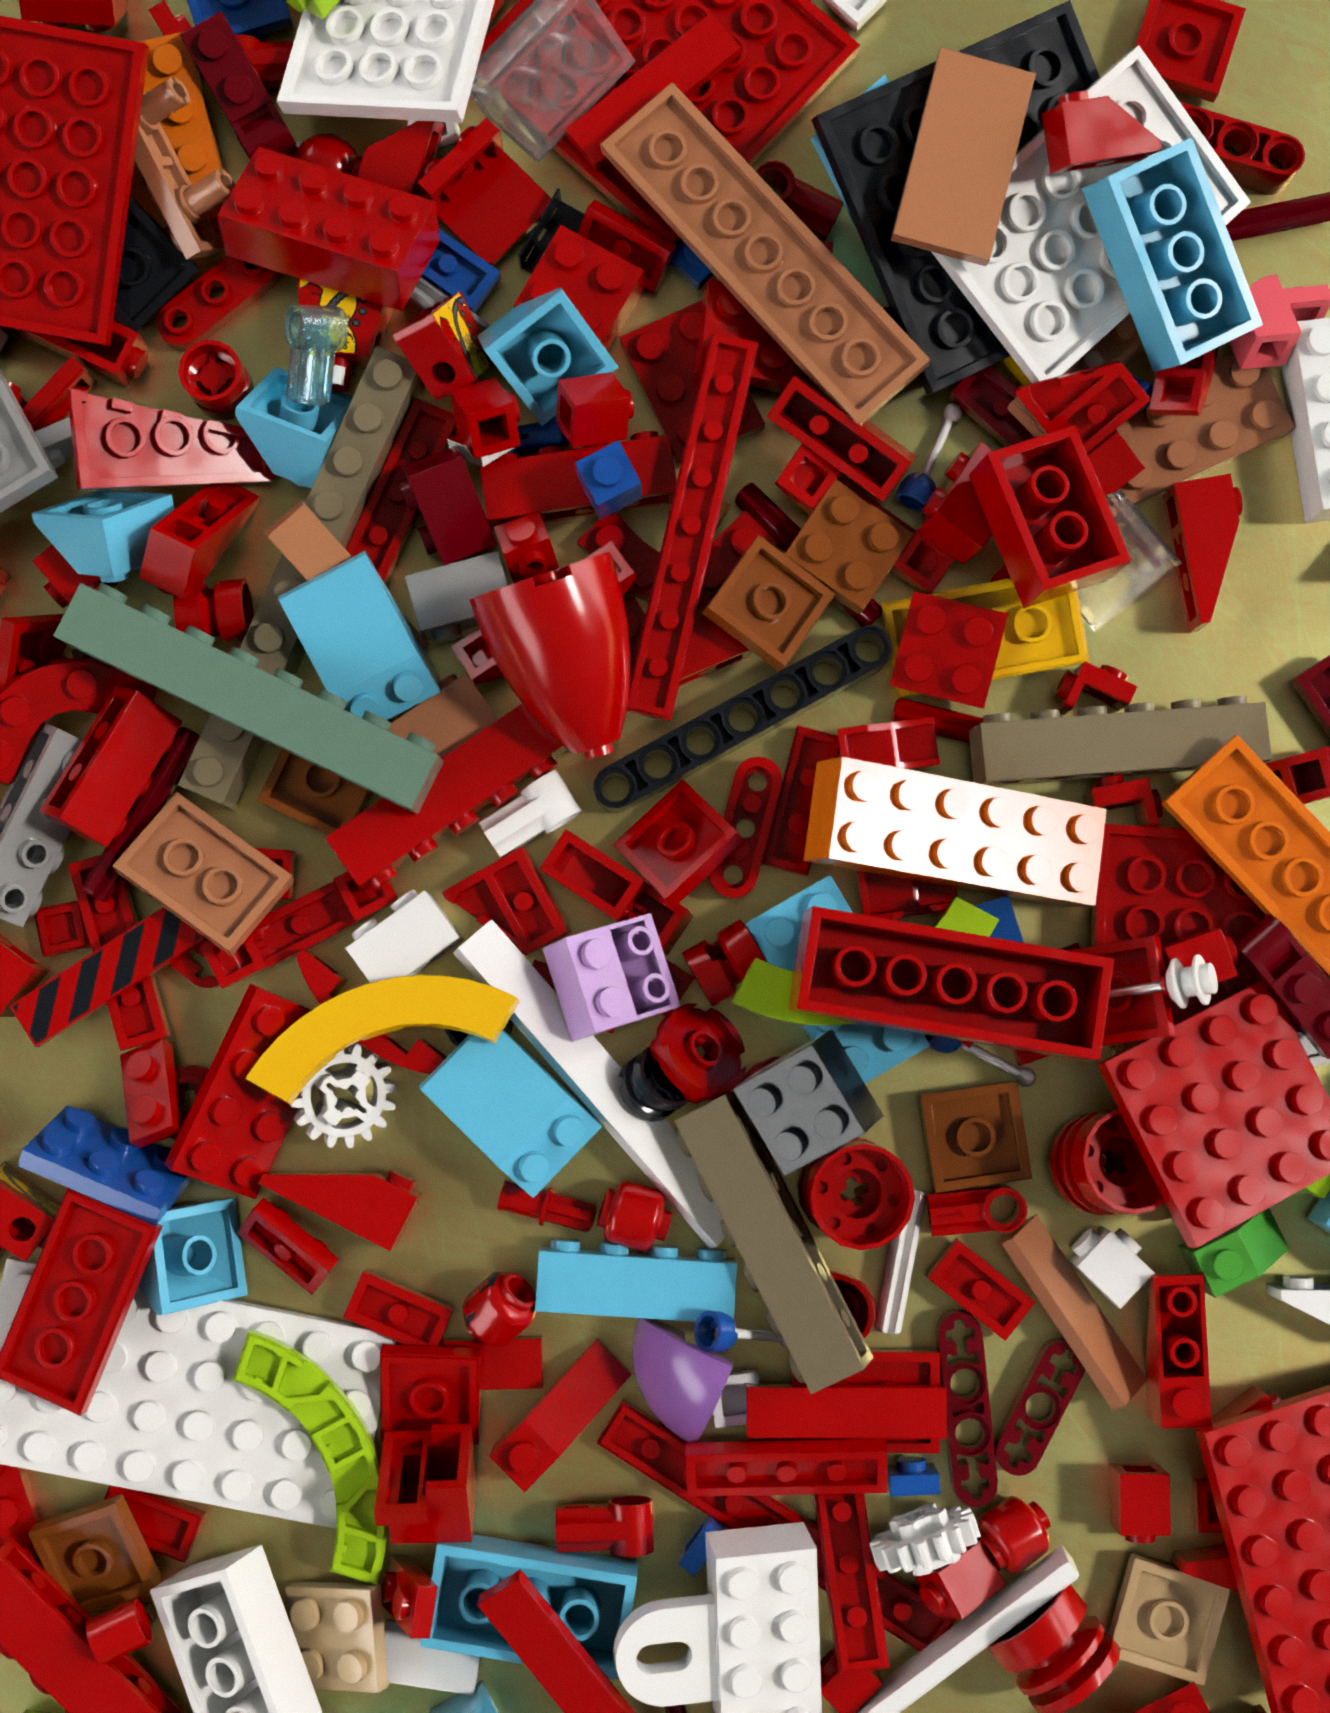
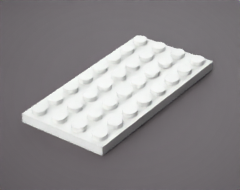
M10 1256L6 1259L0 1285V1351L37 1261L28 1259L26 1261L15 1256ZM138 1286L86 1413L79 1416L0 1379V1464L336 1529L334 1487L330 1473L328 1474L321 1454L313 1443L310 1433L290 1411H286L270 1397L252 1387L233 1380L239 1358L250 1329L274 1337L298 1350L319 1365L340 1386L356 1407L375 1443L380 1420V1351L382 1344L395 1345L396 1341L359 1324L232 1299L218 1300V1302L165 1315H157Z

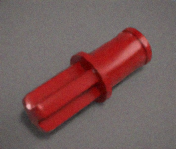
M506 1179L503 1183L497 1205V1210H504L539 1220L538 1225L544 1226L545 1222L583 1232H590L596 1215V1206L593 1203L555 1194L551 1187H548L547 1191L541 1190L532 1198L516 1183Z

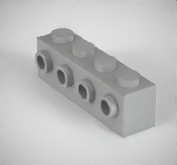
M45 722L39 726L17 770L12 785L10 784L0 805V919L22 928L27 918L34 916L38 911L43 897L41 890L49 873L53 874L60 866L64 856L63 845L70 830L42 814L39 810L82 742V739Z

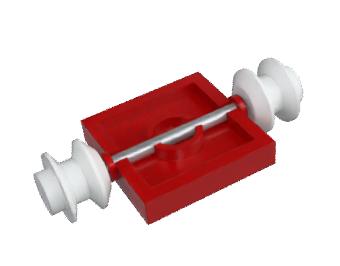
M1158 936L1067 950L1114 959L1102 1047L1175 1037L1169 996L1183 1009L1187 1007L1189 997L1197 996L1203 1005H1208L1211 1000V994L1217 993L1218 990L1217 975L1213 964H1205L1204 959L1199 954L1194 955L1192 965L1184 967L1178 958H1173L1165 973L1161 941Z

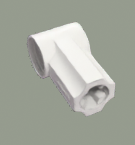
M557 770L538 778L520 792V797L479 822L483 832L500 858L515 851L543 832L548 834L555 831L582 812V809Z

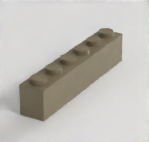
M1230 696L1217 699L1218 706L1201 707L1200 699H1187L1172 702L1171 709L1154 710V703L1145 702L1124 706L1123 713L1107 714L1106 706H1091L1078 709V716L1060 717L1058 709L1031 712L1030 719L1013 720L1012 713L983 716V723H979L969 730L974 783L1001 786L1105 778L1114 775L1132 776L1195 771L1234 735H1238L1263 762L1272 760L1266 703H1248L1247 696Z
M729 1092L674 1120L678 1128L676 1131L678 1144L687 1157L693 1158L700 1172L698 1176L700 1188L710 1202H715L723 1218L721 1220L723 1234L731 1246H737L745 1262L743 1266L745 1278L755 1292H760L768 1308L766 1310V1317L771 1330L777 1337H783L791 1353L789 1355V1364L796 1379L800 1383L805 1382L810 1393L813 1394L863 1371L874 1357L766 1144L735 1092Z

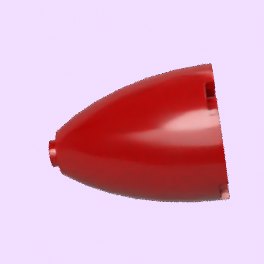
M611 552L591 557L469 599L482 637L497 667L515 695L539 724L573 754L584 752L586 760L613 752L612 742L621 738L627 713L631 653L624 599Z

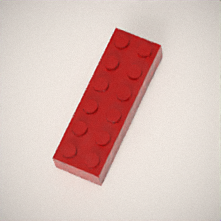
M812 906L803 912L788 1011L1079 1061H1100L1114 959Z

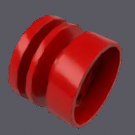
M1119 1109L1078 1115L1062 1127L1053 1141L1050 1156L1053 1182L1062 1197L1079 1211L1094 1215H1132L1153 1211L1165 1203Z
M858 1137L801 1167L797 1181L799 1204L807 1218L840 1246L856 1250L882 1247L898 1237L911 1218L915 1195L910 1174L900 1159L885 1148L867 1139ZM848 1178L860 1184V1186L854 1189L855 1197L852 1199L840 1193L847 1188L846 1180Z
M1071 1584L987 1647L1006 1672L1018 1673L1016 1684L1024 1695H1029L1028 1699L1038 1713H1063L1081 1703L1107 1679L1119 1660L1121 1648L1109 1632H1104L1105 1628L1096 1616L1085 1615L1087 1605Z

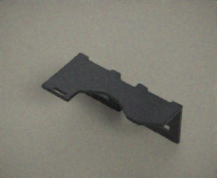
M557 188L541 215L539 225L534 227L518 254L520 268L530 274L534 271L559 226L562 225L578 234L584 218V213L561 201L559 188ZM543 229L547 230L541 241H538Z

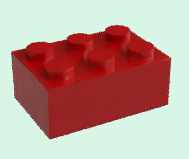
M1075 425L989 452L970 472L969 478L1023 608L1109 580L1132 561Z

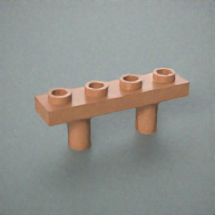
M169 77L146 94L143 92L134 162L139 167L147 183L146 189L150 199L160 208L170 227V237L176 248L183 252L186 260L210 257L224 249V246L206 212L224 202L234 188L235 183L227 171L217 169L195 184H191L160 124V121L191 101L188 90L180 79Z

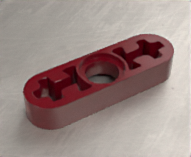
M1054 1338L1042 1345L994 1438L995 1459L1006 1472L1012 1475H1026L1037 1467L1085 1373V1368L1064 1338ZM1065 1350H1069L1067 1358L1073 1362V1366L1069 1371L1061 1369L1058 1372L1054 1382L1058 1386L1063 1387L1058 1394L1049 1385L1037 1381L1041 1374L1050 1381L1055 1372V1366L1050 1362L1051 1356L1053 1354L1061 1356ZM1035 1393L1048 1394L1052 1400V1410L1044 1419L1036 1420L1027 1415L1026 1402ZM1018 1419H1021L1028 1427L1040 1431V1433L1035 1438L1028 1431L1023 1441V1446L1028 1451V1455L1025 1459L1017 1456L1013 1462H1009L1010 1454L1005 1450V1446L1008 1442L1012 1444L1019 1442L1024 1431L1015 1424Z

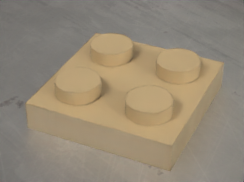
M1131 1553L1109 1629V1634L1121 1648L1119 1659L1204 1686L1230 1589L1185 1574L1178 1567Z
M296 1581L285 1587L287 1616L314 1690L379 1693L389 1687L381 1584Z

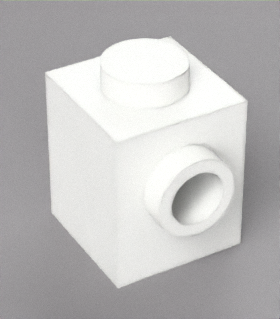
M1100 1226L1096 1231L1092 1228L1088 1229L1073 1244L1071 1249L1075 1253L1068 1260L1110 1303L1120 1309L1154 1274L1136 1255L1142 1248L1121 1228L1115 1233L1103 1226Z

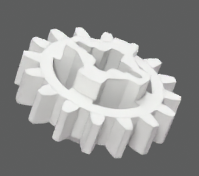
M358 1042L350 1045L347 1051L343 1049L335 1055L336 1058L315 1074L299 1093L293 1104L290 1105L294 1108H302L293 1117L298 1126L310 1123L306 1134L312 1140L318 1138L323 1132L324 1143L327 1147L333 1148L337 1138L341 1137L344 1144L348 1148H352L354 1136L357 1134H361L367 1141L372 1140L369 1128L373 1124L385 1128L387 1123L381 1117L382 1111L395 1110L396 1107L391 1100L386 1098V1094L397 1090V1085L391 1080H383L391 1072L390 1066L386 1062L374 1066L378 1055L369 1050L361 1055V1044ZM348 1063L342 1070H326L335 1064ZM370 1076L374 1089L371 1103L367 1101L365 1089L370 1082ZM331 1083L336 1088L348 1089L351 1096L358 1103L354 1104L350 1100L345 1101L342 1098L337 1099L327 1084ZM313 1084L319 1088L320 1100L315 1106V1112L311 1104ZM355 1116L358 1117V1119L347 1124H338L341 1119Z
M936 1503L921 1505L913 1511L893 1517L889 1521L890 1526L885 1527L886 1532L875 1534L873 1536L874 1540L870 1541L869 1544L876 1566H878L880 1572L888 1570V1573L892 1574L904 1569L905 1573L913 1571L914 1576L930 1574L933 1570L947 1564L956 1563L961 1558L960 1553L967 1551V1546L978 1543L977 1538L981 1537L974 1513L971 1512L969 1507L961 1509L960 1506H955L946 1511L945 1507L937 1509Z

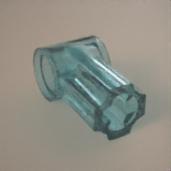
M291 304L288 307L284 318V335L288 346L291 348L286 397L291 401L323 406L325 403L330 402L335 353L344 347L348 334L347 318L341 307Z

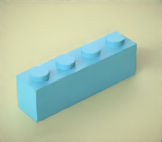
M552 1238L551 1246H541L539 1250L535 1311L696 1322L702 1312L711 1310L724 1312L734 1319L737 1261L736 1258H727V1250L719 1248H698V1255L695 1256L678 1254V1247L672 1245L653 1244L649 1252L629 1251V1248L608 1241L600 1242V1249L580 1248V1240Z

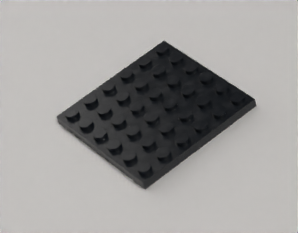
M1070 0L957 51L1036 73L1017 151L1043 129L1041 114L1059 105L1058 98L1060 96L1085 91L1100 78ZM935 62L811 119L894 319L931 359L929 366L918 375L926 395L935 393L1010 356L931 251L891 241Z

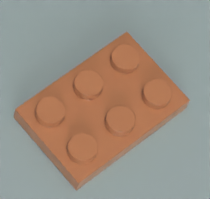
M178 792L175 793L112 865L115 872L231 957L294 883L293 876Z

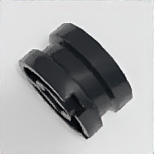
M650 1046L622 1066L618 1075L622 1077V1085L619 1087L621 1097L628 1108L641 1119L651 1122L664 1120L674 1111L688 1103L680 1090L667 1078L660 1064L653 1059L650 1053Z

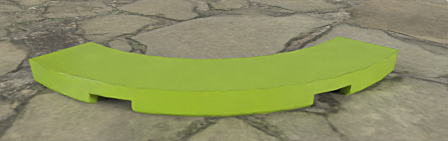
M955 896L951 899L933 927L990 937L1000 919ZM754 958L731 1002L755 1014L782 1022L821 1026L857 1023L788 1011L794 972L771 965L758 958Z
M250 1329L233 1380L252 1387L270 1397L286 1411H290L310 1433L313 1443L321 1454L328 1474L330 1473L336 1499V1539L329 1571L377 1585L385 1557L388 1526H376L374 1510L380 1459L369 1430L352 1401L319 1365L282 1341Z

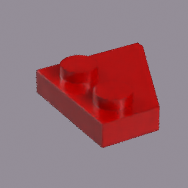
M525 847L518 848L442 892L446 900L452 904H457L477 918L476 921L484 926L492 919L525 956L534 953L571 932Z

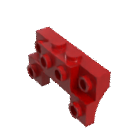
M934 716L837 729L841 757L902 769L940 765ZM856 870L863 915L894 920L945 911L953 897H958L957 888Z

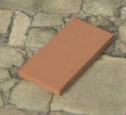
M943 47L940 48L891 241L987 266L990 261L1036 73Z

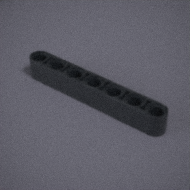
M867 625L858 628L608 765L597 774L594 780L593 790L597 803L610 813L625 812L675 785L682 779L684 780L875 675L883 668L891 654L892 643L890 637L883 629L877 626ZM861 641L875 643L879 648L880 658L873 662L860 659L855 650L856 644ZM822 663L834 666L839 675L838 681L831 685L819 683L814 677L813 668ZM787 686L795 692L797 703L789 708H780L772 701L771 692L777 687ZM746 709L753 714L756 721L755 726L745 732L738 731L730 725L729 715L734 710ZM695 732L708 734L714 743L712 750L703 755L692 753L686 744L691 734ZM653 755H663L671 762L672 769L665 777L653 778L644 769L646 760ZM611 778H621L630 787L628 795L621 801H610L602 794V787Z

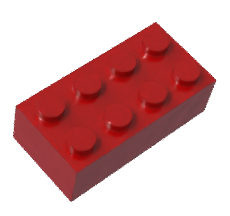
M262 147L257 148L217 214L226 256L403 311L440 243L436 201Z

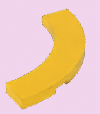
M415 975L368 983L320 1004L298 1019L262 1054L245 1079L292 1105L299 1093L316 1073L336 1058L335 1055L360 1040L365 1041L381 1034L402 1030L403 1027L433 1026L434 1028L464 1032L495 1044L520 1001L516 996L493 986L450 976Z

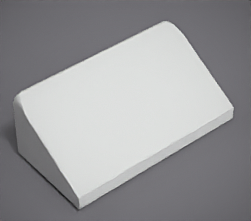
M387 1618L384 1632L388 1683L466 1695L474 1694L481 1657L420 1647L422 1638H410L394 1619Z

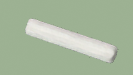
M914 1189L915 1201L911 1218L899 1236L891 1240L888 1246L874 1321L876 1330L882 1333L894 1335L899 1334L902 1329L926 1202L925 1193Z

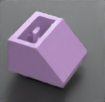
M651 913L568 936L542 948L572 1042L681 1007Z

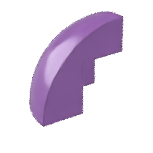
M638 1318L633 1336L632 1353L635 1375L640 1391L649 1408L662 1424L680 1438L690 1443L697 1442L706 1428L733 1368L732 1360L713 1352L702 1351L697 1345L685 1341V1331L656 1319Z

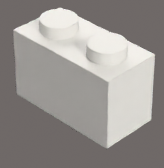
M411 890L390 906L394 913L382 922L378 923L373 918L356 929L351 934L355 941L345 949L368 981L372 983L395 977L415 976L464 939L431 893L424 890L418 895L415 890Z

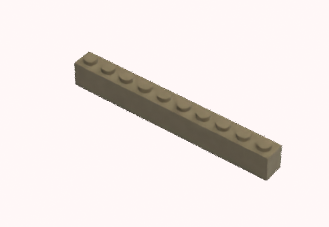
M377 345L305 502L307 507L345 549L415 397L420 399L425 388L424 383L407 358ZM283 554L239 649L258 658L259 662L256 667L271 675L274 674L276 668H280L295 676L306 651L283 610L278 596L307 580ZM210 714L178 786L235 810L266 741Z

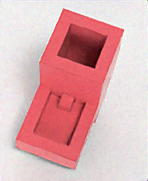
M1277 274L1266 276L1256 281L1249 289L1263 325L1230 341L1240 370L1285 365L1302 333L1297 321L1325 317L1330 307V289L1328 285L1297 286L1283 289Z

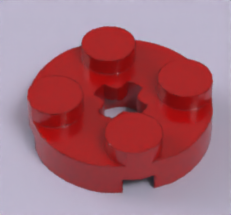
M688 1003L675 1009L661 1021L657 1028L656 1038L650 1043V1053L653 1059L660 1064L671 1083L680 1090L682 1096L688 1102L698 1104L703 1100H715L729 1093L742 1082L746 1066L741 1069L740 1055L745 1052V1048L737 1029L721 1012L713 1008L705 1012L699 1008H694L697 1004ZM702 1046L706 1051L703 1058L696 1051V1048Z

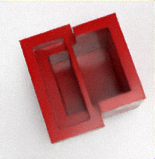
M432 1424L431 1430L384 1432L374 1515L376 1526H389L391 1544L472 1542L477 1485L472 1424Z

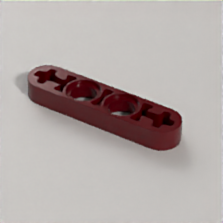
M952 1309L939 1317L935 1330L937 1350L940 1352V1385H945L947 1388L946 1445L950 1482L954 1493L962 1503L970 1507H981L993 1500L998 1487L983 1332L980 1323L971 1313L963 1309ZM961 1320L966 1328L972 1329L971 1334L963 1337V1347L967 1355L975 1353V1360L957 1358L947 1362L948 1354L958 1356L956 1342L952 1337H946V1331L954 1329V1321ZM960 1369H970L977 1377L975 1390L965 1396L957 1395L950 1386L951 1377ZM968 1418L979 1421L982 1426V1436L979 1441L972 1445L959 1443L955 1436L958 1424ZM985 1453V1459L975 1457ZM957 1455L975 1457L978 1474L981 1478L987 1479L986 1483L979 1484L978 1493L971 1494L967 1486L961 1485V1481L969 1479V1463L965 1458L957 1461Z

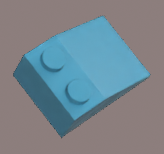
M365 551L278 596L283 610L326 691L348 702L344 710L362 718L366 710L388 720L441 692L433 664Z
M504 1030L495 1044L469 1034L418 1086L498 1168L532 1198L550 1182L602 1127L590 1110Z

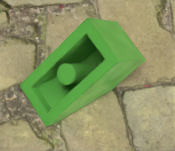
M1270 1208L1198 1248H1188L1186 1243L1178 1245L1191 1273L1204 1274L1205 1293L1215 1298L1261 1276L1289 1250Z

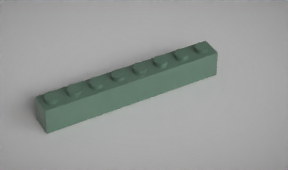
M82 583L79 584L53 635L55 638L72 648L413 813H419L444 763L437 754L433 753L437 746L436 744L412 732H409L406 739L391 733L389 729L392 723L365 710L362 718L344 710L348 703L347 701L323 689L320 690L318 696L300 689L304 682L303 680L280 668H276L274 674L271 675L256 667L259 662L258 658L232 646L229 654L212 646L215 641L214 637L193 626L188 625L185 632L168 625L171 620L169 615L147 604H144L141 611H138L125 604L128 596L108 585L100 583L97 590Z

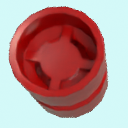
M204 340L189 347L180 359L178 374L181 385L201 411L215 420L227 421L236 418L235 410L237 405L254 389L250 374L232 348L221 341Z
M247 580L217 581L213 589H209L202 582L183 599L173 595L176 629L185 632L188 625L214 638L220 637L224 643L243 642L254 617L252 596Z
M741 919L717 932L716 942L711 943L703 940L681 953L712 1007L736 994V985L742 983L754 958L766 962L758 945Z

